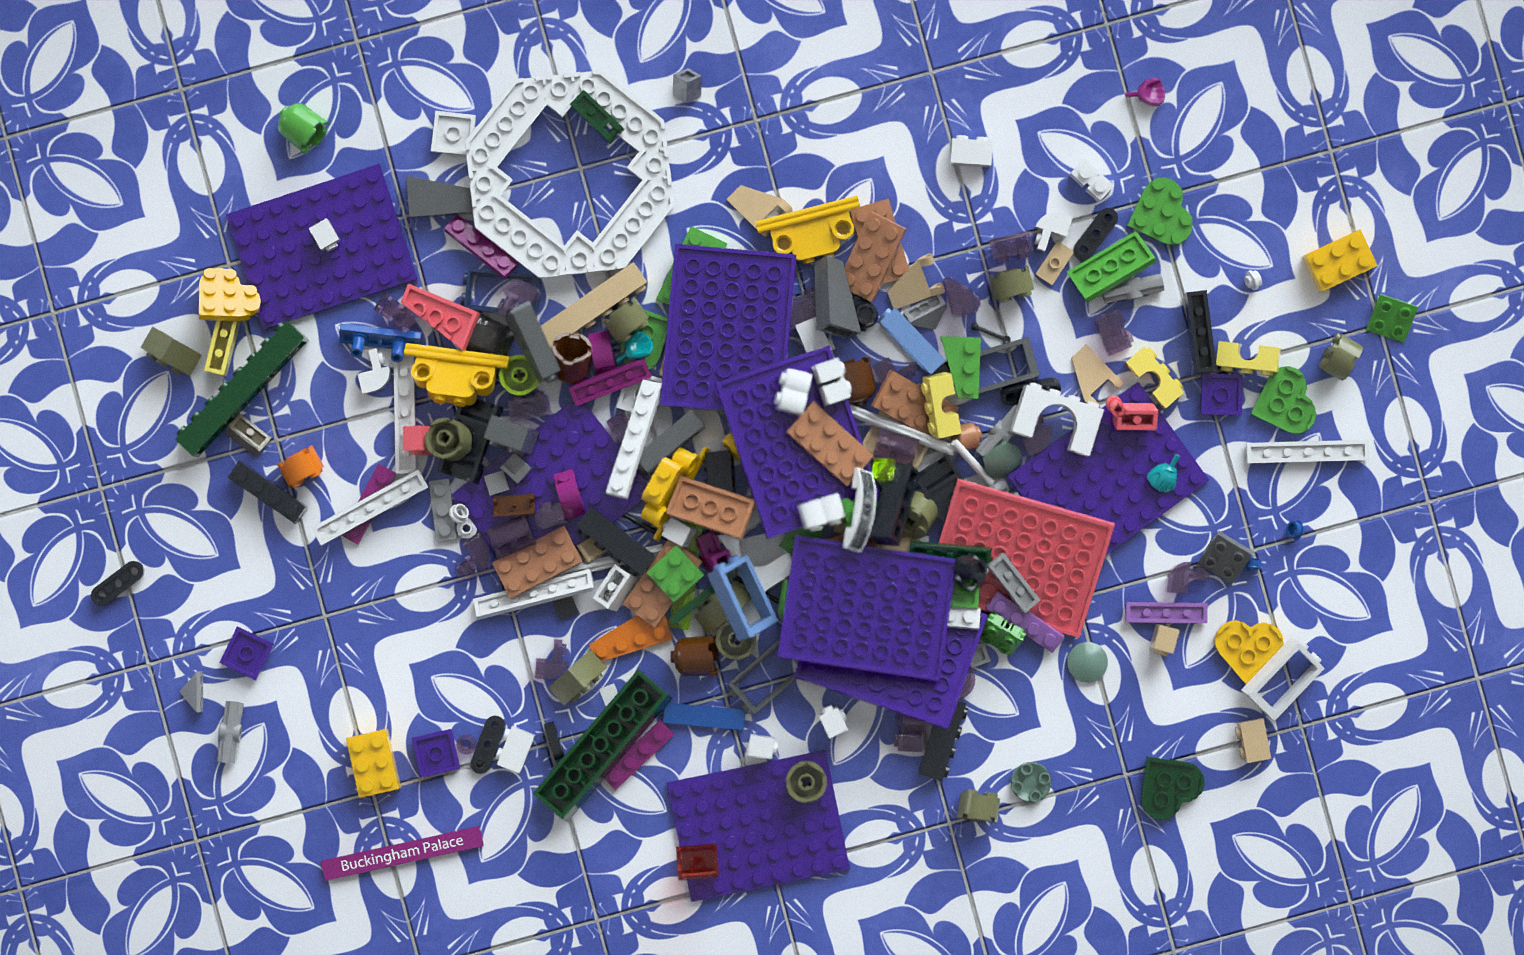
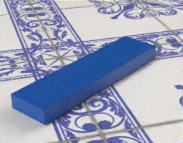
M668 703L664 708L663 723L744 730L745 710Z

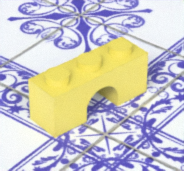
M1218 342L1216 366L1221 367L1220 371L1233 372L1234 368L1241 369V373L1253 374V371H1261V375L1273 376V373L1279 372L1281 348L1259 345L1257 356L1252 360H1244L1240 355L1241 345L1239 343Z
M1144 346L1128 359L1125 365L1137 378L1146 372L1154 373L1159 381L1158 387L1151 395L1165 409L1184 393L1182 391L1183 385L1178 379L1175 378L1173 380L1169 375L1170 370L1164 363L1159 364L1155 359L1157 357L1155 352L1150 347L1147 349Z
M942 372L922 377L921 389L926 397L924 407L927 415H929L928 430L930 434L938 439L961 434L958 413L952 411L944 413L941 406L945 397L955 394L952 374Z

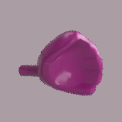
M1156 77L1143 81L1138 87V92L1125 93V98L1138 97L1139 101L1156 107L1164 102L1166 96L1161 80Z

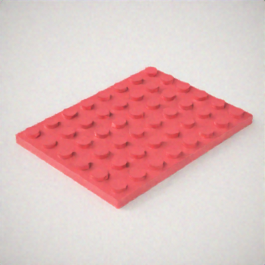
M957 479L938 543L992 547L991 561L1000 553H1004L1040 599L1028 611L1057 631L1080 638L1115 523ZM990 570L985 575V580L979 588L978 608L993 613L986 608V605L998 590L1009 598L1011 597Z

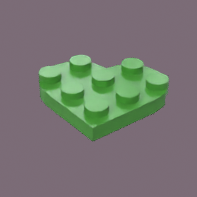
M1164 177L1155 178L1149 182L1141 194L1127 227L1167 245L1180 244L1185 241L1191 233L1193 224L1192 216L1181 207L1183 201L1182 189L1172 179Z
M645 310L649 316L647 319L648 324L641 330H638V328L634 329L631 333L642 331L651 338L653 350L648 357H645L650 370L657 364L664 348L668 318ZM616 341L621 344L620 354H624L626 341ZM627 357L623 360V362L627 364L638 359H630Z
M1290 366L1279 367L1278 373H1273V376L1267 378L1250 413L1275 427L1293 434L1303 433L1310 429L1317 415L1312 400L1305 395L1307 385L1303 373Z

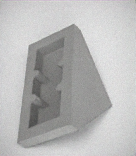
M936 295L911 306L903 312L912 326L936 329L947 305L941 295Z
M198 671L179 691L197 713L204 712L203 671Z

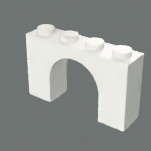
M1035 383L1024 385L1009 432L1026 438H1032L1041 411L1049 405H1059L1071 414L1074 423L1067 451L1085 457L1090 456L1104 409L1099 408V404L1094 402L1082 403L1080 398L1069 395L1068 398L1061 396V392L1054 389H1049V392L1042 390V386Z
M756 506L744 535L761 524ZM728 535L717 536L720 544L723 542L725 547L729 549L731 557L737 554L739 557L742 556L740 552V539ZM788 552L766 566H753L765 593L781 583L782 580L789 578L792 558ZM736 567L735 569H736V571L738 572L739 576L741 577V575H740V573H739V571H738V568Z

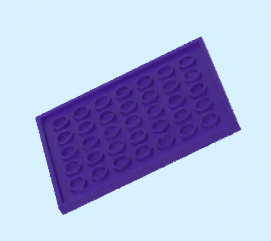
M380 164L226 214L248 284L255 286L260 296L261 304L258 314L264 330L278 326L281 322H290L418 279ZM326 218L340 239V242L337 243L338 247L329 252L320 249L309 230L310 227Z
M675 244L660 406L723 411L715 383L787 360L796 254Z
M830 345L715 383L767 539L803 527L797 508L801 504L837 493L841 503L843 499H850V502L856 500L857 490L852 488L853 481L848 486H845L786 433L799 415L776 410L777 404H774L777 392H781L782 385L779 384L782 372L785 373L787 369L811 374L812 377L804 410L814 401L863 445L848 398L826 406L823 404L819 388L838 382L837 378L817 385L811 368L834 359ZM868 462L862 470L871 472L873 474L870 463ZM874 478L876 499L879 501L880 493Z
M1139 382L1118 396L1123 403H1154ZM1105 405L1101 408L1104 411L1090 456L1085 457L1067 451L1073 432L1072 429L1007 477L1021 497L1115 523L1106 552L1107 555L1209 481L1206 474L1159 409L1157 430H1117L1112 423L1113 414ZM1175 454H1177L1180 458L1174 466L1177 469L1176 487L1173 491L1160 492L1152 487L1149 480H1147V474L1157 465L1163 463L1170 464Z
M572 400L535 429L539 432L532 454L518 455L532 468L519 484L504 472L510 490L489 495L484 476L502 471L500 466L514 454L507 451L483 469L478 485L467 482L451 494L458 504H463L468 508L469 519L500 558L562 526L566 527L575 547L587 540L578 533L579 528L577 527L585 514L566 519L555 486L554 474L573 469L585 512L587 513L590 507H592L612 523L642 501V495L648 483L637 470L627 499L611 496L606 493L620 447L585 403L576 406L574 400ZM534 494L536 514L494 517V497Z
M795 535L777 657L940 681L954 586L953 577L955 575L953 566L956 559L864 546L861 552H855L843 548L844 542Z
M980 612L979 630L947 628L940 681L800 660L795 670L794 678L948 730L988 615Z
M826 750L667 782L691 902L850 869ZM804 760L813 761L820 765L827 779L825 792L819 799L812 802L797 801L789 794L786 787V776L789 769L795 763ZM809 776L801 778L803 781L802 786L811 785Z

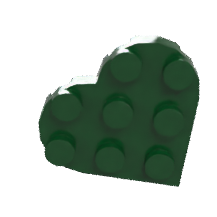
M1146 756L1141 792V805L1144 812L1158 820H1166L1174 816L1180 810L1183 802H1191L1203 792L1205 782L1201 770L1196 765L1188 762Z

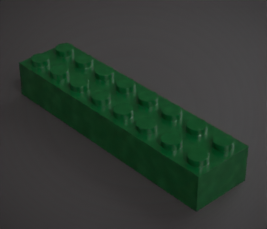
M288 321L285 323L281 322L274 329L276 333L271 338L269 336L265 338L260 344L262 348L248 356L246 359L248 363L244 367L239 366L232 375L234 377L230 382L225 381L218 388L220 392L215 397L211 396L204 403L206 407L201 412L198 410L190 418L192 422L188 426H182L177 431L176 435L178 437L175 440L190 455L199 457L309 341L292 323Z
M638 669L533 794L557 816L568 822L673 697Z

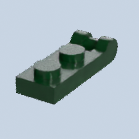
M585 90L570 103V106L609 144L615 140L614 137L618 133L621 134L624 131V128ZM608 123L612 126L609 132L604 129Z

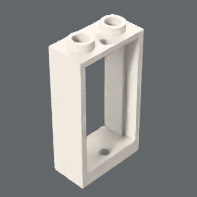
M1291 637L1241 689L1273 721L1325 669L1320 664L1322 660L1314 652L1310 654L1307 651L1309 647L1301 639L1297 641ZM1299 650L1312 665L1271 707L1257 692Z

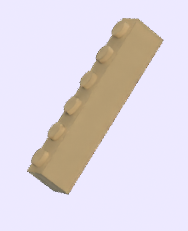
M634 262L541 325L551 350L554 339L560 334L570 332L571 335L579 336L580 333L578 331L582 328L589 329L597 323L595 319L601 315L605 318L613 312L612 308L617 304L622 306L630 300L628 298L633 293L638 295L646 289L645 285L648 282Z

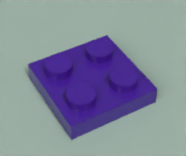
M1201 374V415H1242L1243 375Z
M237 626L219 663L251 679L257 680L274 643Z
M452 729L412 738L420 777L461 768Z

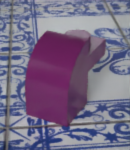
M602 331L588 334L589 341L592 344V358L596 375L616 368L609 332Z
M573 469L554 474L555 486L566 519L586 514Z
M711 530L695 537L701 553L699 558L703 561L702 564L709 573L714 571V566L723 562L725 564L728 563L727 559L731 557L729 549L721 547L718 537Z

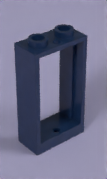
M468 268V273H464L463 277L466 293H462L461 305L474 311L509 314L511 309L471 305L474 275L494 278L502 277L495 271ZM511 273L506 279L532 281L530 304L536 317H538L542 278H538L535 275Z

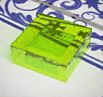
M875 458L872 468L874 480L892 481L896 461L894 459Z

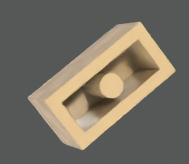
M1156 624L1150 648L1154 649L1153 653L1168 656V653L1173 654L1180 630Z
M1257 718L1237 722L1238 727H1235L1237 739H1241L1242 747H1239L1241 759H1244L1246 763L1271 759L1264 719Z

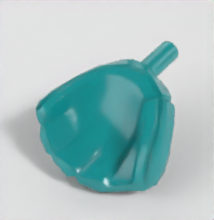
M635 331L626 340L625 353L618 357L616 361L620 363L627 357L630 359L648 357L653 350L651 338L642 331Z
M1175 454L1170 464L1163 463L1149 471L1147 480H1149L1153 488L1160 492H1169L1175 489L1177 469L1174 466L1180 458L1179 455Z

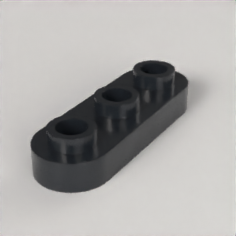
M1105 208L1095 217L1073 247V255L1076 259L1085 261L1097 250L1118 221V215L1115 210ZM1106 214L1111 215L1112 220L1107 222L1104 219V216ZM1094 230H1097L1099 232V237H1093L1092 232ZM1080 247H1086L1087 252L1085 254L1081 253Z
M1049 377L1007 385L1000 391L1001 400L1005 405H1017L1024 385H1030V383L1041 385V389L1048 392L1049 389L1061 392L1060 382L1056 378Z
M138 561L126 563L93 588L91 591L93 603L99 606L110 603L144 576V566ZM133 567H136L138 569V573L136 575H133L131 573V569ZM117 579L121 580L122 585L120 587H117L115 585V581ZM100 592L105 593L104 599L99 598Z
M491 716L485 722L471 759V768L475 773L484 774L492 765L506 727L504 719L500 716ZM493 722L498 723L499 727L497 730L492 729L491 724ZM490 741L492 744L491 748H485L484 743ZM477 761H484V767H478Z

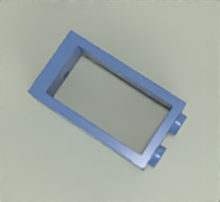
M888 308L879 317L881 319L879 325L928 376L946 361L896 308L892 311Z
M737 554L728 558V563L725 564L723 562L714 566V571L707 575L738 641L754 636L776 623L778 619L748 555L739 557ZM735 567L738 568L760 615V619L750 625L725 573Z

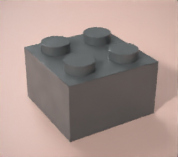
M492 415L484 438L490 440V445L504 450L508 446L507 451L524 456L525 453L532 454L539 432Z

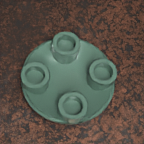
M1003 441L983 456L986 473L995 479L1006 478L1018 469L1022 459L1020 449L1009 441Z
M1083 642L1076 645L1070 651L1067 657V665L1070 673L1077 680L1094 682L1100 679L1106 672L1108 658L1105 651L1099 645L1092 642Z
M1026 762L1014 770L1011 777V787L1019 799L1025 802H1038L1049 793L1051 776L1043 765L1036 762Z

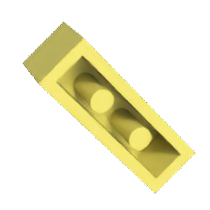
M216 320L204 371L227 376L241 321Z

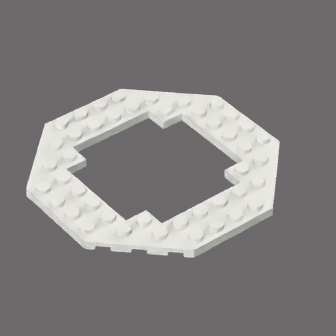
M601 70L515 79L465 141L475 229L538 278L624 269L675 205L664 120ZM585 90L624 128V131L621 134L618 133L617 136L638 152L627 166V169L642 181L594 242H591L579 231H576L564 246L501 196L513 179L497 167L546 106L563 118L571 108L570 103ZM608 123L606 127L611 130L612 126Z

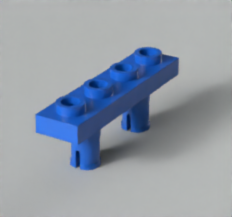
M341 323L339 343L352 344L351 356L356 358L362 356L364 346L392 349L391 360L401 362L405 344L421 345V333Z

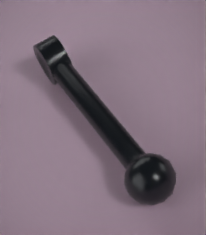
M972 323L971 325L972 330H979L1001 339L1003 343L1011 341L1009 336H1002L980 327L977 323Z

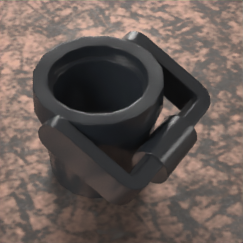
M852 296L854 307L856 300L863 301L855 307L860 331L866 332L865 328L874 326L878 320L877 308L871 304L872 302L862 297Z
M963 555L954 562L953 572L955 576L953 580L966 592H971L975 587L978 588L983 583L989 568L983 560L978 559L976 556ZM973 581L971 586H969L966 582Z

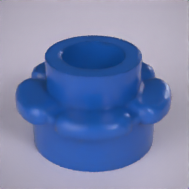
M1296 520V522L1291 521L1287 524L1286 534L1290 538L1299 540L1304 534L1305 529L1300 520Z
M1250 558L1244 566L1246 571L1258 572V569H1262V560Z

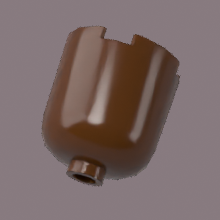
M570 332L560 334L554 339L552 345V352L560 367L557 379L566 384H575L585 379L589 372L592 344L582 334L579 336L571 335Z
M869 356L862 357V360L856 362L855 359L842 362L845 367L844 380L849 381L852 389L851 397L848 398L849 403H854L855 406L866 404V400L871 398L876 391Z
M716 636L685 637L677 641L674 651L670 652L671 663H675V668L681 675L716 676L718 668H714L715 660H719L716 641H714Z

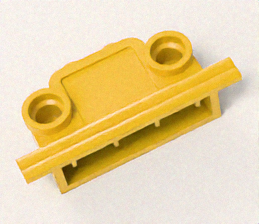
M857 195L755 221L758 233L770 231L773 248L777 253L789 254L792 252V254L797 255L796 261H803V264L815 262L817 257H835L834 253L840 248V240L850 238L854 232V225L851 221L849 210L860 208V203Z
M406 343L404 355L416 357L415 364L411 368V374L416 385L420 388H427L430 399L435 403H453L459 407L474 404L477 394L480 396L491 394L494 390L499 368L507 369L510 359L509 356Z
M704 446L699 455L679 447L671 460L664 457L658 465L642 495V500L647 502L641 513V518L658 528L653 539L660 541L664 531L663 525L671 517L666 514V510L680 476L694 480L703 464V460L706 458V453L710 451L707 447Z

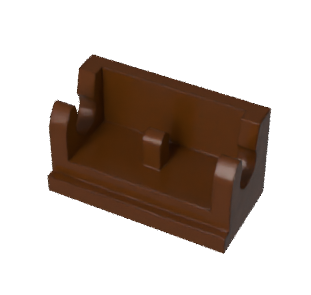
M534 494L496 496L493 499L494 517L536 514Z

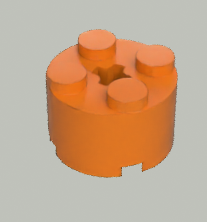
M313 445L309 446L308 450L304 448L287 457V460L283 461V463L282 461L277 463L288 486L291 485L292 488L304 483V478L308 476L312 479L320 475L324 467Z

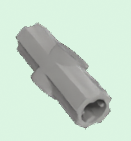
M1161 273L1142 278L1134 277L1105 292L1102 296L1105 304L1124 299L1126 301L1137 299L1147 294L1164 291V283Z
M1014 405L1005 417L994 425L988 432L989 435L976 448L975 451L983 457L985 453L990 452L1003 441H1009L1014 433L1009 431L1017 405Z
M226 701L224 718L219 730L218 762L235 764L237 747L242 735L241 720L244 703Z

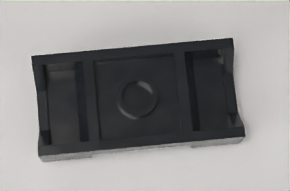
M478 399L472 405L458 406L454 420L465 424L469 429L472 437L471 451L457 461L441 459L437 471L478 485L484 469L482 463L490 441L484 438L491 416L494 415L501 418L504 408Z
M948 454L921 470L917 482L927 499H932L936 504L938 517L943 525L957 479L964 480Z

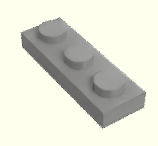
M450 480L429 481L436 541L457 539L455 522L449 515V510L453 506Z
M1000 553L986 565L1023 613H1026L1040 601L1004 553Z

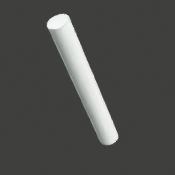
M957 439L952 441L951 445L985 483L991 486L995 480L986 473L985 469Z

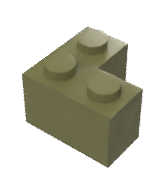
M153 326L141 345V348L147 351L146 356L164 367H167L169 364L172 366L170 370L179 375L183 372L190 376L202 356L197 351Z
M738 580L732 585L730 584L741 608L752 600L748 591ZM716 593L708 598L710 603L706 600L697 607L699 612L694 615L695 619L708 634H711L728 620Z
M590 649L548 688L564 706L569 701L574 703L582 696L580 691L584 694L592 687L591 681L595 684L603 677L601 672L607 667Z

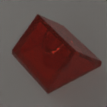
M717 843L676 847L678 881L719 877Z

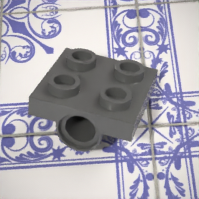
M1218 531L1207 545L1197 564L1228 583L1233 584L1254 551Z

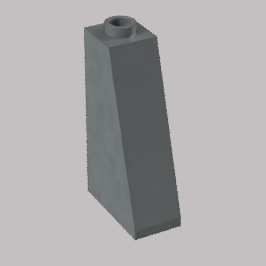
M411 176L406 177L409 217L411 219L473 213L470 188Z
M824 256L821 260L814 263L816 330L849 339L860 333V326L843 261L835 259L833 256Z
M527 301L511 309L505 321L539 383L541 384L545 381L550 383L558 378L557 375L560 372V367L530 302Z

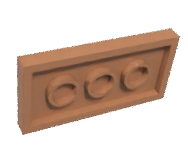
M889 198L850 210L857 238L870 211L895 222ZM902 243L896 252L882 285L897 281L909 269Z
M873 211L869 212L844 267L852 293L870 302H874L907 228Z
M889 370L871 406L910 428L932 436L928 430V423L930 421L929 415L925 411L926 397L922 392L921 386ZM944 399L941 406L944 413L950 411L957 412L959 407Z
M814 401L810 403L803 414L786 431L793 440L845 486H848L853 481L855 468L863 469L874 456Z
M680 476L666 514L742 540L756 505L755 500Z
M565 526L492 562L510 599L583 563Z
M669 539L623 602L624 606L655 628L674 602L647 572L678 545ZM678 545L681 548V550L690 558V560L699 568L703 561H701L699 558H697L695 555L690 553L682 546Z

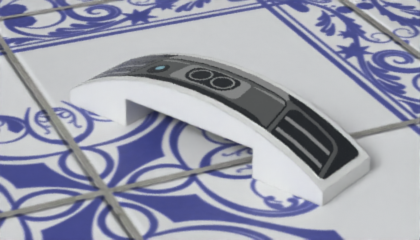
M855 468L852 488L857 490L853 522L852 527L846 528L843 548L861 552L873 524L876 489L873 474Z

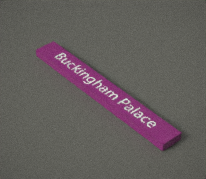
M480 826L321 860L324 879L327 881L484 846Z

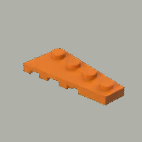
M636 615L589 645L593 653L601 661H605L673 640L666 616L663 617L655 628Z

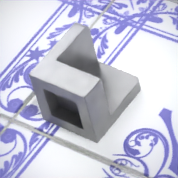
M689 68L673 74L674 97L685 103L701 97V75Z
M515 453L500 466L518 484L532 470Z

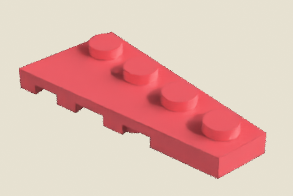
M408 284L401 303L465 351L480 313Z

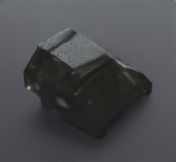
M480 314L465 351L507 356L515 337L509 326Z

